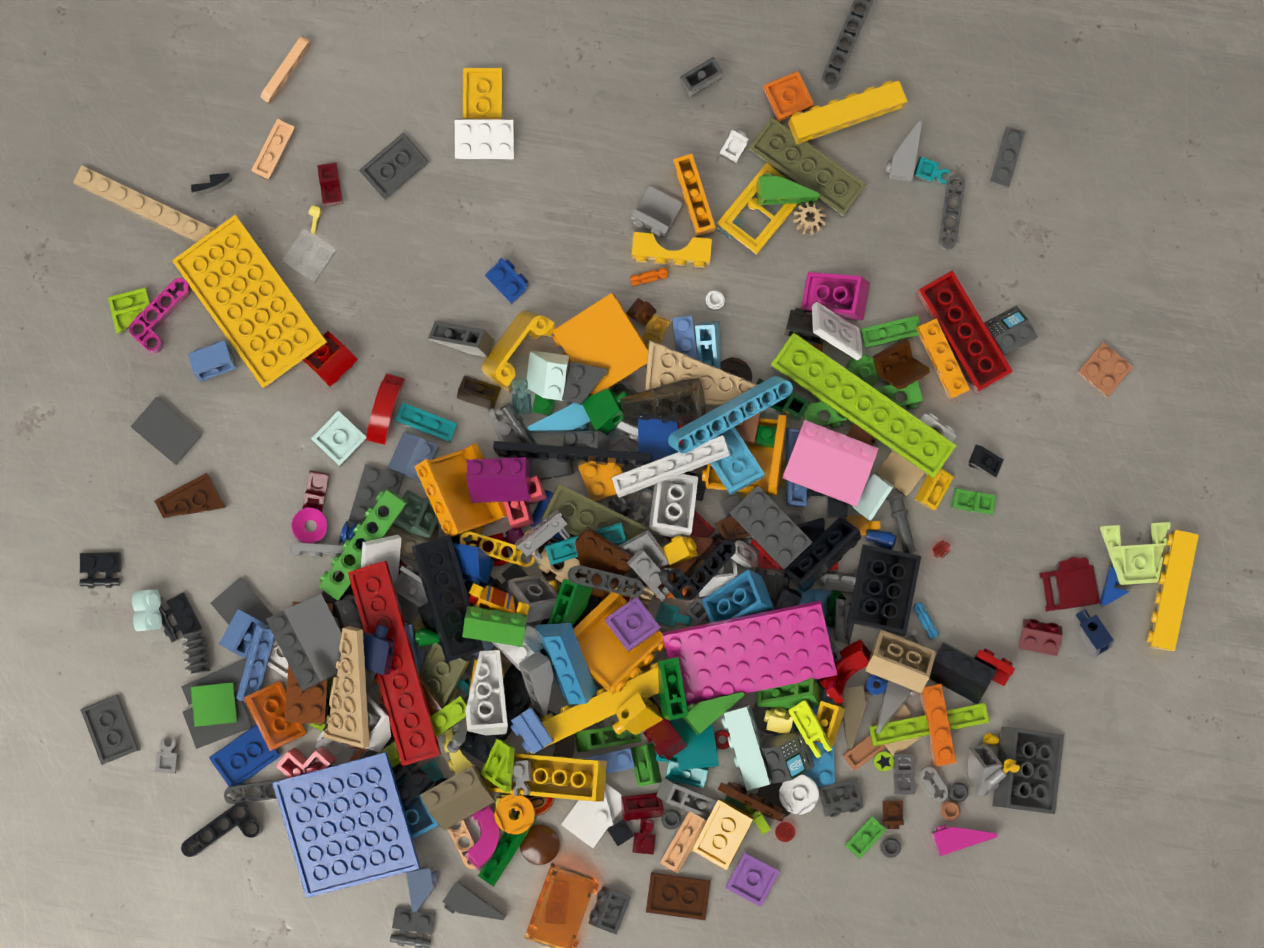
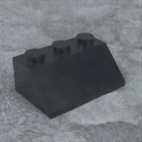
M943 641L935 656L929 679L978 704L997 670Z

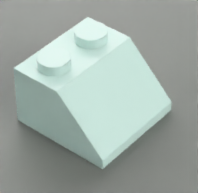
M530 350L526 388L542 398L563 401L562 396L567 379L569 355Z
M876 473L872 476L869 475L857 507L853 505L852 507L871 521L894 485Z

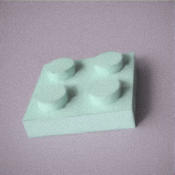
M337 411L311 440L341 466L366 440V436L341 412Z

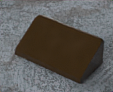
M464 376L458 389L457 399L487 409H494L501 387Z

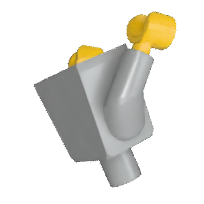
M992 733L984 735L983 744L980 743L978 746L968 747V776L976 786V793L980 796H986L988 790L997 789L999 782L1007 776L1009 771L1016 773L1020 769V766L1015 764L1017 761L1012 759L1005 760L1004 768L1002 769V763L989 748V745L996 746L999 742V738Z

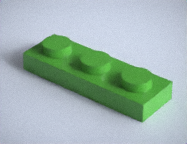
M916 315L862 328L861 334L865 349L900 341L904 338L908 339L919 336L915 328L921 325L919 316Z

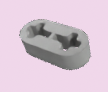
M932 767L923 768L919 773V778L926 791L934 801H945L948 797V789L939 774ZM925 771L933 772V784L928 779L924 780ZM936 785L939 790H944L942 798L934 796L936 790L933 786Z

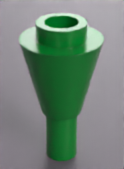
M420 627V631L416 630L415 642L419 643V647L440 642L437 632Z

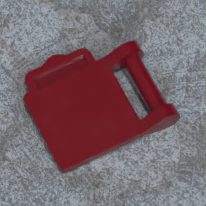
M1070 557L1067 560L1058 562V570L1039 573V577L1043 581L1047 604L1045 612L1095 605L1100 602L1094 566L1089 565V560L1086 557ZM1050 577H1055L1060 604H1054Z

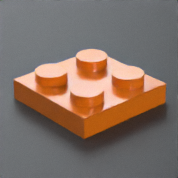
M799 71L767 83L762 87L778 122L792 117L794 113L809 110L815 105Z

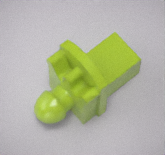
M749 804L744 805V811L755 818L752 823L755 822L762 835L771 830L760 811L750 807Z

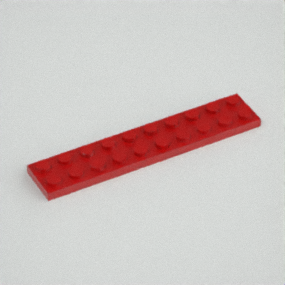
M387 561L348 572L364 632L375 634L378 624L389 627L386 638L395 642L390 674L381 675L376 673L402 766L442 755Z

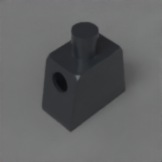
M782 585L773 605V610L799 605L802 598L801 592Z

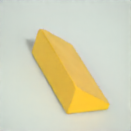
M942 468L934 479L927 475L915 500L936 511L954 476Z

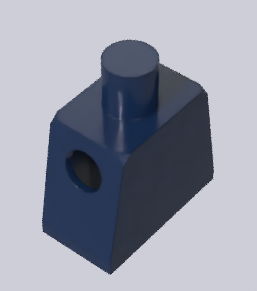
M1086 609L1075 615L1081 623L1078 631L1094 657L1112 647L1114 639L1097 615L1090 617Z
M378 624L375 634L371 632L363 634L365 668L381 675H387L391 671L395 642L386 638L389 627Z

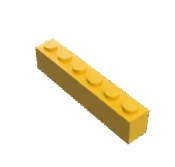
M890 80L883 83L881 87L875 88L873 86L865 89L863 93L849 94L846 96V99L840 101L839 99H834L823 107L817 105L808 112L803 113L800 111L794 113L788 125L797 145L905 108L908 101L900 81L893 82Z
M1173 530L1172 534H1168L1166 545H1169L1168 553H1165L1163 556L1162 564L1165 565V568L1159 577L1158 583L1161 584L1160 592L1157 591L1154 602L1157 603L1156 611H1153L1150 622L1153 623L1152 630H1149L1146 641L1149 642L1148 647L1170 652L1176 649L1199 537L1198 534L1180 530Z

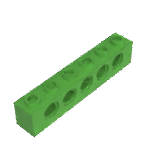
M918 380L904 389H897L892 385L874 388L900 407H907L908 410L918 408L919 404L923 402ZM899 392L903 393L906 400L899 402L896 400L895 395ZM822 401L809 404L803 415L804 420L822 427L831 426L832 429L843 426V422L850 421ZM826 411L830 416L829 420H821L819 413Z
M390 488L386 491L381 490L375 499L378 501L375 507L370 506L365 513L366 520L364 523H358L353 530L355 535L352 540L348 538L342 546L344 551L341 556L336 555L330 563L333 566L329 572L325 571L319 579L322 582L319 588L338 601L351 585L348 572L361 568L362 548L358 546L357 540L363 538L366 541L383 538L408 503L406 499ZM381 506L389 508L388 516L380 513ZM370 522H375L378 525L377 532L369 530L368 525ZM348 554L355 557V564H349L346 561ZM335 571H342L344 579H336Z

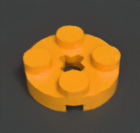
M510 794L499 801L494 814L495 821L498 827L507 833L522 834L530 829L535 822V808L532 802L525 796ZM514 808L516 811H520L519 819L517 820L510 818Z

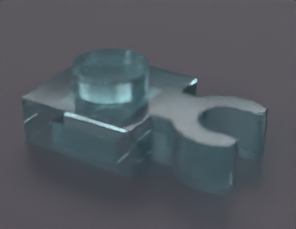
M513 381L512 385L515 394H512V406L517 414H531V394H527L528 381Z

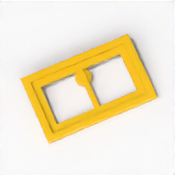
M768 163L763 166L717 222V225L756 255L798 205L784 204L778 213L773 216L761 205H758V199L752 198L757 192L756 183L759 176L773 174V176H781L787 179ZM746 204L749 209H759L772 219L755 240L732 222Z

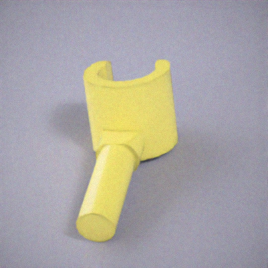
M312 205L309 210V215L314 216L311 233L316 234L317 222L322 214V209L315 205Z

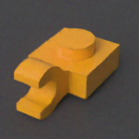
M863 515L847 516V521L859 529L861 536H866V530L869 529L880 530V521H866Z

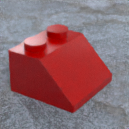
M327 331L323 336L328 343L303 361L331 387L358 359L343 343Z

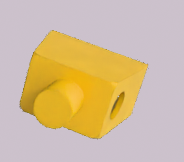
M637 692L616 710L619 721L614 723L612 727L618 735L625 730L637 735L662 721L663 717L653 701Z

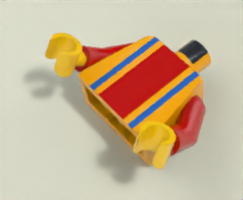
M473 583L469 591V600L472 604H476L475 607L528 615L529 604L519 602L517 606L514 603L513 596L504 592L499 587L486 586L484 589Z

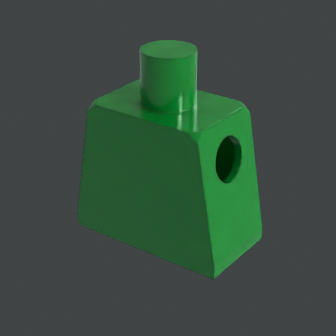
M605 389L589 396L582 405L595 431L600 430L607 435L626 418L627 414L623 405L631 401V398L626 391L616 395L612 390Z

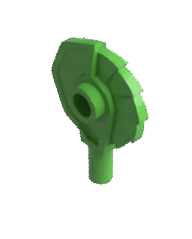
M862 354L859 360L853 357L850 358L845 367L872 387L880 380L878 379L879 376L877 375L873 358L866 354Z

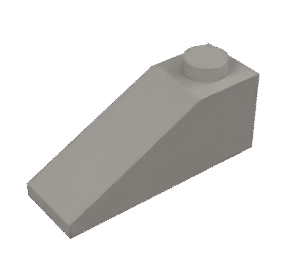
M922 121L917 122L894 153L891 161L887 162L886 172L889 173V179L912 182Z
M537 651L520 662L519 667L532 707L544 717L547 715L554 677L551 667L553 663L548 656H544Z
M886 680L887 686L883 694L875 733L879 734L903 708L908 698L913 696L914 690Z
M666 778L663 779L656 795L669 804L705 818H709L718 801Z

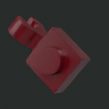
M641 819L640 833L634 832L633 853L654 855L656 835L650 834L654 827V820Z

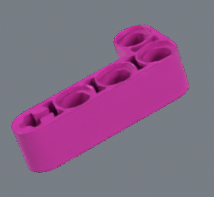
M183 278L173 280L129 325L130 334L150 353L156 354L163 349V341L153 331L190 295L191 287ZM179 285L183 286L184 291H180L177 287ZM171 292H173V293L177 296L176 299H175V297L171 294ZM171 298V304L164 307L162 304L163 300ZM157 312V318L153 321L149 320V314ZM143 326L144 331L139 335L135 334L136 327ZM152 339H157L158 341L155 348H149V342Z

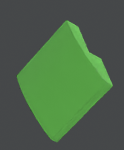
M233 683L190 687L194 727L237 722Z

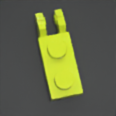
M807 700L788 710L806 744L810 746L817 758L822 756L820 749L814 743L820 739L825 750L828 752L832 750L828 739L825 737L826 734Z

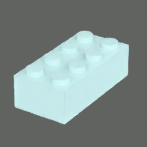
M751 704L727 710L724 713V717H722L724 728L728 729L730 733L728 742L730 748H734L736 753L733 757L736 767H740L741 770L739 778L742 787L746 786V790L749 791L771 784L772 781L760 750L762 740Z

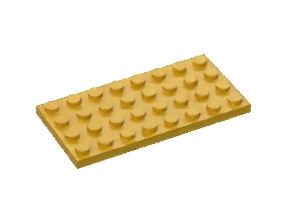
M237 215L232 216L172 260L262 388H266L328 343Z

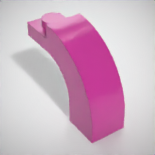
M489 806L483 811L480 810L471 815L480 828V839L466 852L465 857L478 871L492 858L499 839V827L495 821L494 813Z

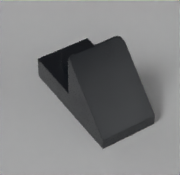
M975 445L968 466L997 478L1004 459L983 446Z

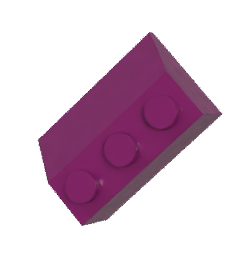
M526 457L467 460V483L471 503L530 501V461Z

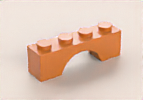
M942 684L925 686L919 695L929 729V748L933 766H942L956 763Z

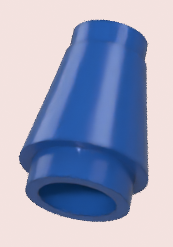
M869 529L866 541L880 548L893 550L897 535L892 534V532Z

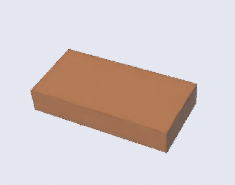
M868 735L842 756L852 770L855 771L886 747L885 745L873 747L871 737Z

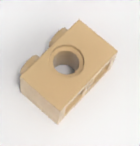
M546 548L541 553L543 559L538 558L540 561L537 562L540 564L538 566L539 569L547 574L549 571L556 574L555 579L561 583L563 579L569 580L568 571L571 567L580 566L579 560L573 558L564 561V567L556 570L553 565H550Z

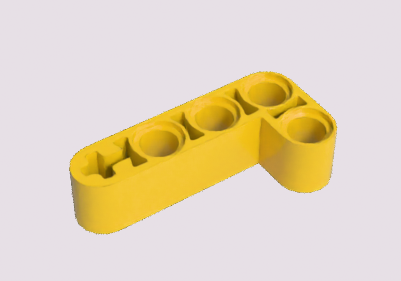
M465 532L460 537V544L466 545L464 538H468L469 535H472V539L478 541V537H481L482 540L479 543V548L484 551L483 543L485 541H492L494 544L493 550L491 552L484 551L488 556L525 567L531 566L535 562V558L532 556L530 563H523L521 561L523 552L521 549L518 550L514 544L473 532ZM506 546L513 549V554L509 558H505L502 555V549Z

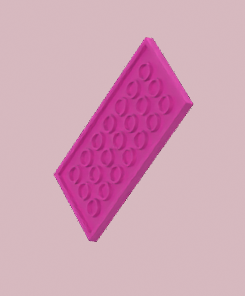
M821 601L663 632L668 659L673 657L679 658L686 705L740 692L745 694L800 683L809 678H814L815 680L837 675Z

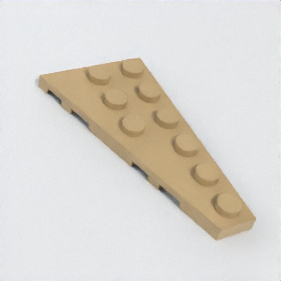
M649 340L644 399L723 405L758 385Z
M348 626L342 629L339 646L341 656L340 660L336 663L338 673L333 679L329 701L331 711L330 715H327L326 718L328 727L327 731H324L323 738L366 748L370 745L363 629Z

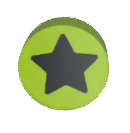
M879 752L874 757V766L879 771H888L894 765L893 756L888 752Z

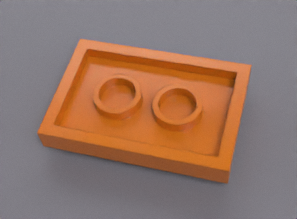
M281 681L244 697L270 751L307 734L302 724L284 722L286 693Z

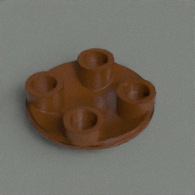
M534 825L522 841L520 851L528 862L535 865H544L551 862L557 856L560 846L559 838L550 827Z

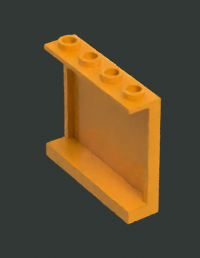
M610 293L553 330L555 334L553 339L558 347H563L565 351L563 355H569V363L576 362L609 370L607 376L603 377L598 383L597 388L588 396L611 388L647 365L649 348L613 293Z
M779 415L778 420L760 418L759 425L777 427L774 448L756 446V441L755 445L746 444L765 473V476L737 492L749 493L758 485L767 495L777 496L787 431V415ZM709 463L707 469H703L702 481H705L706 488L727 490Z
M477 443L463 450L432 460L425 459L414 466L444 534L451 537L495 523L508 516L504 502L471 503L467 483V460L484 459Z
M610 593L573 629L591 676L612 695L616 691H622L627 684L626 682L630 678L634 679L640 673V668L644 664H650L655 657L654 655L666 648L663 633L660 631L630 652L624 648L605 623V618L628 603L623 598V595Z

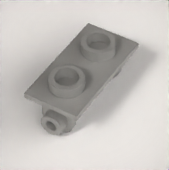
M828 571L820 577L819 589L853 593L857 574Z

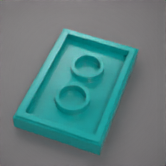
M683 718L671 720L672 726L687 745L685 749L676 754L679 770L719 766L712 724L697 735Z

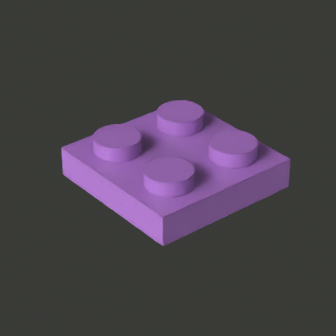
M635 597L605 618V623L628 652L661 630V627L638 597Z
M743 853L726 889L762 907L780 871Z

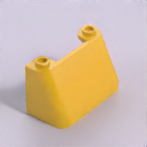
M521 311L491 350L489 356L483 361L482 371L484 375L510 393L515 386L513 382L515 369L508 363L528 335L535 340L541 336H548L550 338L553 335V330L556 329L555 323L547 317L532 311Z

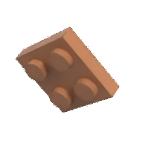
M1102 342L1077 373L1108 398L1133 366Z

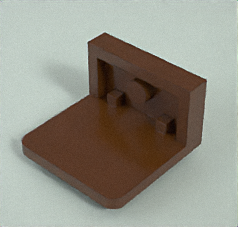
M905 338L873 356L877 375L897 389H904L930 373L929 367L912 356L910 343Z

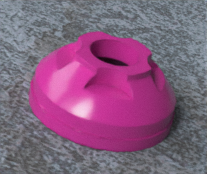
M304 508L293 517L291 528L294 536L299 541L312 544L320 541L325 536L328 523L325 515L318 509ZM309 520L316 522L317 527L313 532H308L305 529V524Z

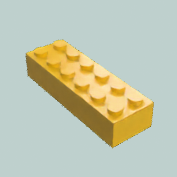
M514 753V761L531 760L532 781H527L531 796L594 802L604 801L607 761ZM484 778L491 792L508 793ZM512 782L511 794H513L516 782ZM521 788L519 792L521 795H524V789Z

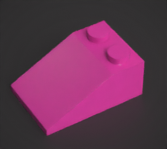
M808 272L801 309L812 313V305L818 302L844 319L863 320L870 282L862 276Z

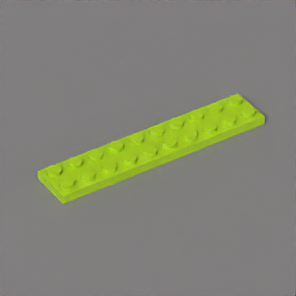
M794 332L771 364L780 373L933 479L957 446Z

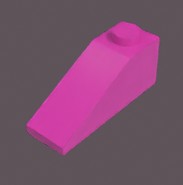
M946 824L936 827V832L931 833L939 856L998 837L997 833L947 827Z

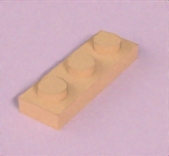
M277 119L251 171L270 180L296 128Z
M689 811L660 863L679 873L707 820Z

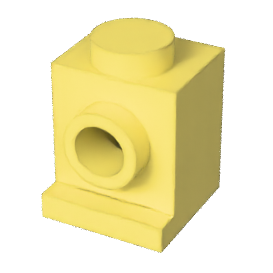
M771 707L770 710H766L764 722H767L766 730L782 734L790 733L793 718L789 711L778 707Z

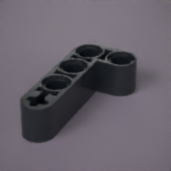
M715 540L685 573L680 569L667 567L660 572V581L676 599L692 600L734 555L736 546L731 540ZM710 558L712 559V562H713L711 567L709 566V560H710ZM671 573H673V575H674V578H673L672 581H670V578H669ZM697 573H699L700 576L698 581H696L695 578ZM684 587H686L685 595L682 593Z
M244 803L235 804L182 843L181 851L187 857H195L237 826L246 837L253 838L261 834L262 825L249 806ZM240 806L245 809V816L242 818L236 816V809ZM223 818L229 822L226 830L221 829L219 826ZM250 823H254L257 827L255 834H250L247 831V826ZM207 830L213 835L212 840L209 842L203 838V834ZM199 840L201 844L194 847L195 852H188V844H195Z

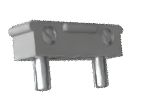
M558 509L553 511L515 542L517 549H521L526 557L532 554L536 561L539 562L538 557L541 560L543 557L536 549L557 532L567 540V537L569 538L570 535L564 529L567 523L561 517V512Z

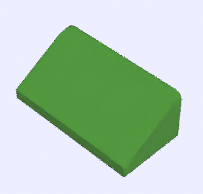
M653 743L630 748L638 787L662 782Z

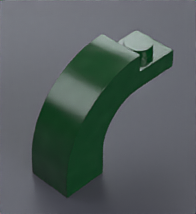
M759 378L756 384L759 385L764 381ZM792 392L785 399L770 406L769 409L780 415H787L789 419L800 421L810 401Z

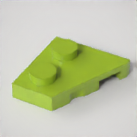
M146 287L107 297L116 334H121L126 330L131 322L150 304Z
M496 739L489 758L480 773L484 778L508 793L511 792L515 748L501 739Z

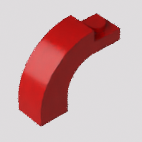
M386 373L375 398L366 440L382 445L386 444L391 430L394 410L405 378Z
M861 639L840 651L842 658L835 662L837 675L820 678V683L824 687L827 696L830 699L833 698L837 705L844 702V687L849 678L859 670L867 667L871 652Z

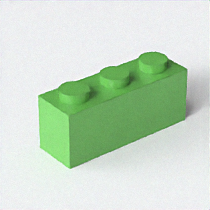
M468 606L462 637L522 647L528 616Z

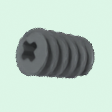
M204 632L188 633L181 636V639L187 640V642L182 644V647L188 648V650L183 652V655L189 656L184 660V663L190 664L185 667V671L191 672L190 674L211 671V669L204 667L210 663V661L203 659L209 655V653L203 652L208 647V645L202 644L203 641L207 640V637L201 636Z

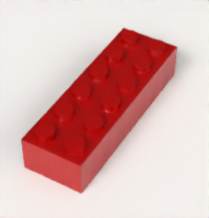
M953 270L917 291L916 294L931 319L937 318L957 363L976 394L1013 372Z

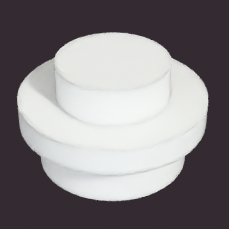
M712 290L706 295L705 301L709 308L717 310L724 305L725 296L719 290Z

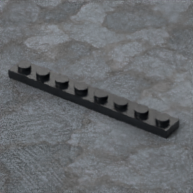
M494 441L493 444L495 453L500 457L517 455L518 458L526 457L528 459L529 456L537 457L539 460L557 458L556 460L560 462H568L569 459L583 464L588 463V461H594L599 465L615 463V465L626 467L627 464L641 467L653 462L651 453Z

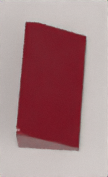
M657 793L622 796L623 821L661 817L664 811L662 800L656 796Z

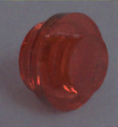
M944 540L937 543L932 549L934 557L944 558L950 552L949 548L951 545Z
M782 822L777 825L775 835L778 840L789 842L795 836V829L792 824Z

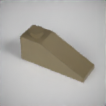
M863 686L844 688V702L840 703L841 707L845 708L843 725L847 749L853 748L866 708V701H869L867 689L864 690Z

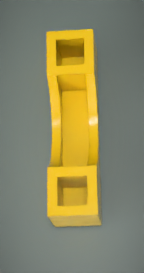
M634 232L632 259L641 263H646L647 260H654L656 264L674 262V265L686 266V263L694 264V267L705 268L706 265H710L712 239L692 237L689 244L683 249L670 251L662 248L656 242L654 234Z

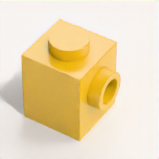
M676 536L671 539V543L662 547L670 565L679 566L698 556L696 543L691 537Z

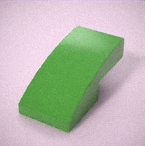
M954 488L951 508L993 515L996 496Z

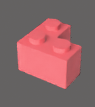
M538 476L530 478V501L504 502L510 526L519 529L534 524L529 505L547 499L543 482Z
M322 746L315 750L309 759L296 748H293L287 752L276 767L289 778L330 767L337 759Z

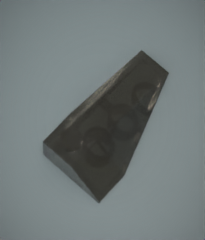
M700 378L680 380L620 398L624 416L642 420H649L651 418L662 420V423L671 421L685 426L706 414L705 394Z

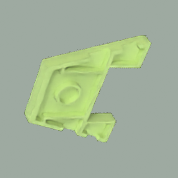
M1170 522L1151 523L1152 544L1121 546L1120 525L1100 526L1120 585L1159 582L1163 563L1162 553L1164 546L1167 544L1166 534L1167 530H1170Z

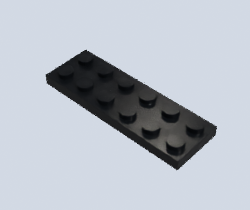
M445 535L412 546L445 661L450 662L484 650L481 640L462 637L467 607H471L451 536Z

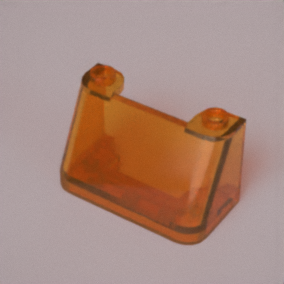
M552 862L524 939L548 948H577L579 941L575 939L591 894L596 895L599 883H596L597 878Z

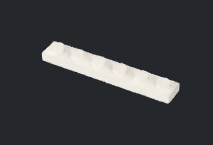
M722 435L709 440L688 453L678 452L614 476L612 480L618 497H622L728 457L730 452L725 437Z

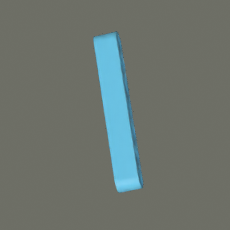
M773 376L674 431L668 438V444L680 453H688L785 399L792 393L793 386L788 380L780 376Z

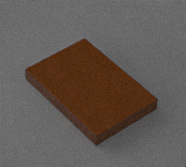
M651 872L646 913L705 920L711 880Z

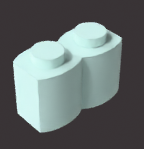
M142 590L133 593L132 606L135 611L133 625L136 632L152 631L161 628L162 617L159 611L161 598L158 590Z

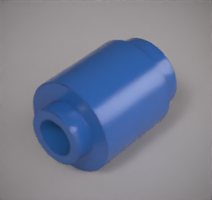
M876 675L869 677L865 683V688L871 695L883 693L887 686L886 680ZM874 681H878L880 683V687L878 689L873 687Z

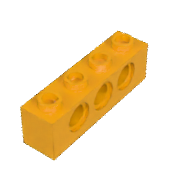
M693 154L673 159L675 172L696 237L715 232L716 227Z
M937 318L915 327L948 399L969 391V386Z

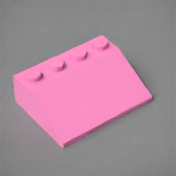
M804 420L782 478L857 507L879 448Z

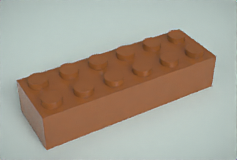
M293 601V605H292V606H294V605H296V604H298V603H300V602H294V601ZM326 603L334 617V605ZM288 664L284 722L326 725L329 680L303 692Z

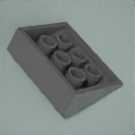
M322 594L284 609L266 619L303 692L337 676L338 669L336 668V663L340 660L341 656L339 646L342 633Z
M1001 727L998 759L1002 763V769L1007 759L1017 761L1015 764L1019 765L1020 769L1016 773L1009 771L1007 776L999 782L998 788L994 789L992 806L1055 814L1064 735L1021 728Z

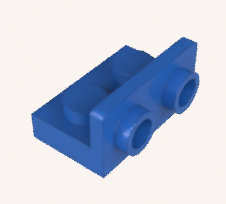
M500 258L499 262L485 274V277L512 305L529 289L527 285L528 280L521 273L518 275L513 270L515 266L508 259L504 261Z

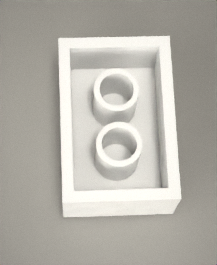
M680 474L654 484L649 532L651 534L672 538L679 535L683 537L690 536L692 533L698 484L697 476Z

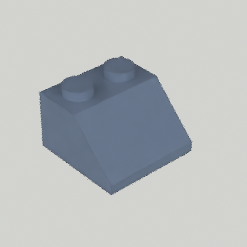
M403 432L387 468L422 483L414 466L425 459H435L440 448L438 445Z
M433 867L406 872L412 912L420 910L436 888L435 884L439 883L438 873L433 871Z

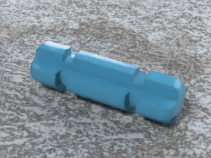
M922 602L915 604L913 609L915 613H918L919 616L917 617L924 630H927L929 639L938 637L939 632L937 628H934V623L928 612L925 611L924 604Z

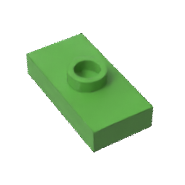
M871 816L845 846L860 859L887 829Z

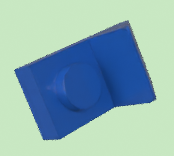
M1113 566L1108 567L1099 606L1102 607L1129 593V591L1115 588V585L1119 584V580Z

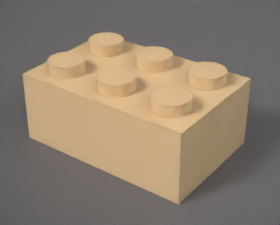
M881 629L872 647L865 671L922 693L930 677L937 651Z

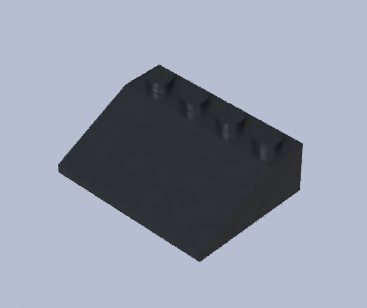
M863 544L847 622L906 635L921 556Z

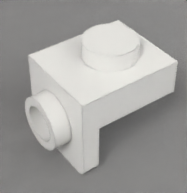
M731 130L720 154L737 163L749 142V139L746 138L747 135L740 130Z

